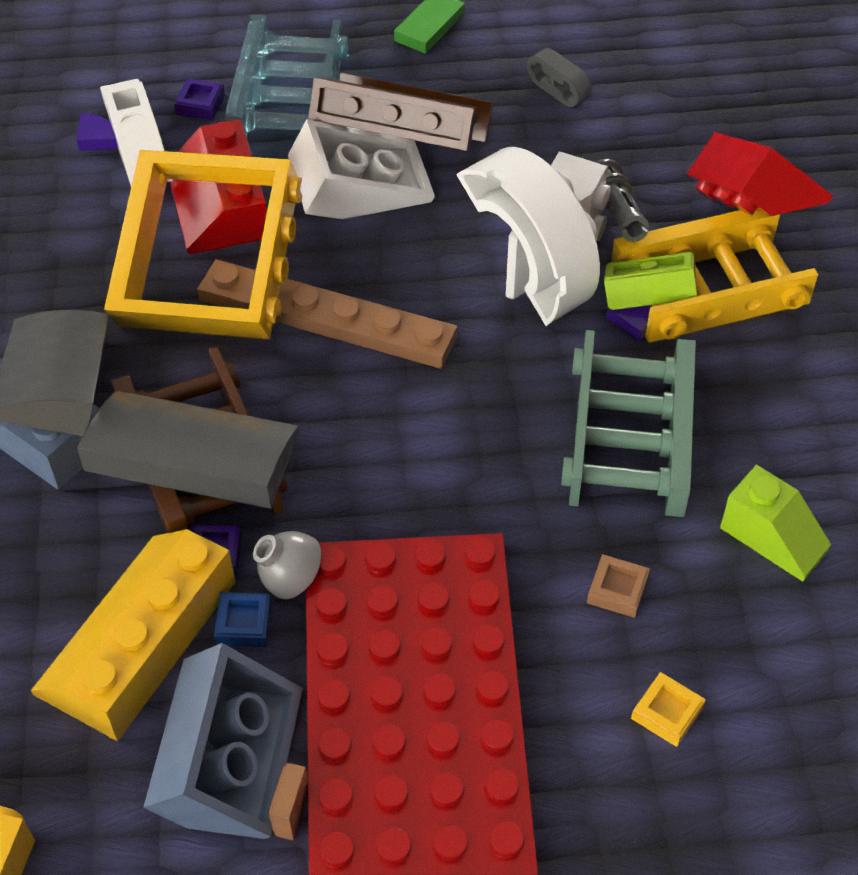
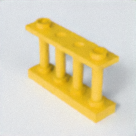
M738 210L648 231L643 239L635 242L628 241L624 237L614 239L611 258L612 263L691 252L694 253L695 262L717 258L733 288L711 293L695 265L697 296L671 303L652 305L649 311L645 335L648 343L664 339H675L684 334L787 309L794 310L803 305L810 304L818 273L815 268L791 273L773 244L780 215L769 216L755 211L751 216ZM756 249L773 278L751 283L734 253Z

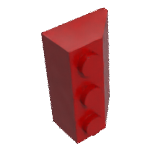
M241 119L200 126L178 151L183 153L252 157ZM174 179L170 181L188 255L262 240L267 208L261 185Z
M714 132L687 172L688 176L698 182L695 190L713 202L718 200L732 209L736 206L751 216L755 211L769 216L789 213L827 204L833 197L831 193L773 148Z

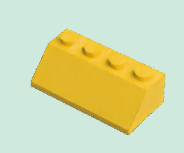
M187 529L153 536L31 689L32 694L118 742L218 607L220 592H229L236 581L229 550Z

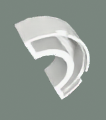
M506 147L456 174L478 212L489 211L497 214L509 224L519 238L526 253L530 269L529 282L524 287V290L545 326L585 303L594 295L600 276L599 253L594 236L597 232L596 224L593 218L584 212L580 202L573 193V185L570 179L564 173H557L542 158L528 150L518 147Z

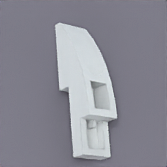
M139 79L100 87L131 186L139 150L164 151L142 82H139Z

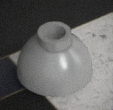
M286 531L274 536L265 535L260 538L254 547L253 558L257 562V570L261 582L270 593L280 599H290L302 593L313 582L320 567L321 548L318 541L314 537L298 531Z

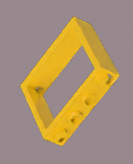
M139 150L104 310L119 327L270 340L276 316H281V302L278 298L280 284H285L288 278L287 246L288 243L294 242L296 235V220L293 217L295 204L300 203L303 197L300 191L302 178L298 177L291 160ZM167 179L272 186L249 309L142 300Z

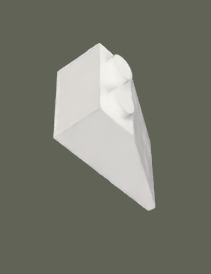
M306 119L288 153V158L291 160L298 177L302 178L300 191L303 196L302 204L305 214L348 219L431 203L435 198L415 140Z
M559 151L551 167L557 173H564L570 179L573 185V193L580 202L584 212L588 213L596 224L595 240L600 241L607 223V217L602 216V211L607 205L611 186L606 185L608 166ZM512 230L508 241L506 297L515 299L525 293L524 287L529 282L530 269L522 244Z

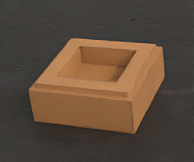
M602 554L588 593L587 604L635 618L647 584L650 568Z
M291 763L283 766L269 809L272 830L276 837L294 841L308 796V778L306 767Z

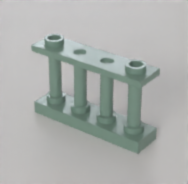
M586 330L584 348L574 349L572 375H581L573 458L564 457L561 480L562 486H570L569 505L578 506L581 483L656 490L657 496H666L665 516L684 518L691 490L696 341L677 339L674 357L666 356L665 361L593 354L595 331ZM591 372L663 379V384H671V392H664L663 396L594 390L590 389ZM588 408L661 415V420H669V429H662L661 433L587 426ZM585 444L659 452V457L667 458V467H660L659 471L583 464Z

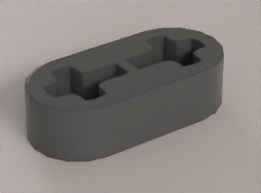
M544 48L528 59L527 70L532 81L562 104L568 107H575L591 96L592 85L586 73L556 51Z

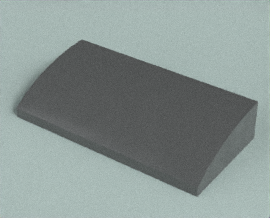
M55 310L14 319L0 367V422L83 436L90 422L109 314L84 310Z
M116 391L104 402L91 420L77 446V451L83 469L86 472L271 509L297 440L299 426Z

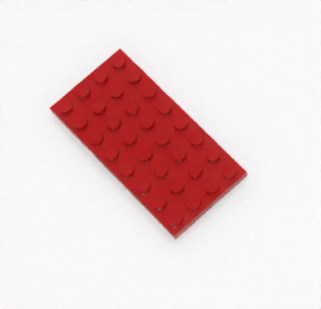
M503 533L320 542V567L315 579L306 589L309 875H538Z

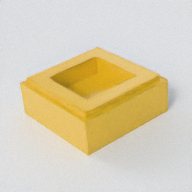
M660 672L634 708L631 719L677 747L704 708L706 699Z

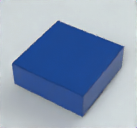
M220 592L214 632L216 645L223 643L227 646L267 647L272 607L271 594Z

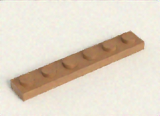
M215 259L197 288L199 301L220 307L249 309L256 270ZM287 279L285 284H280L278 298L281 302V316H276L275 322L440 369H443L457 339V325Z

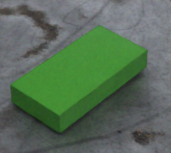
M424 0L394 30V41L426 54L465 14V3L459 0Z

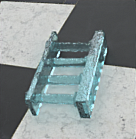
M251 14L224 116L225 121L241 119L246 138L248 131L254 132L255 128L301 130L309 115L256 112L254 107L255 105H260L261 101L310 104L312 88L262 85L261 79L266 80L267 76L297 78L324 77L338 80L341 59H348L349 36L342 35V20L334 19L330 39L274 35L273 31H268L266 15ZM273 51L326 54L325 63L268 60L267 55H272Z

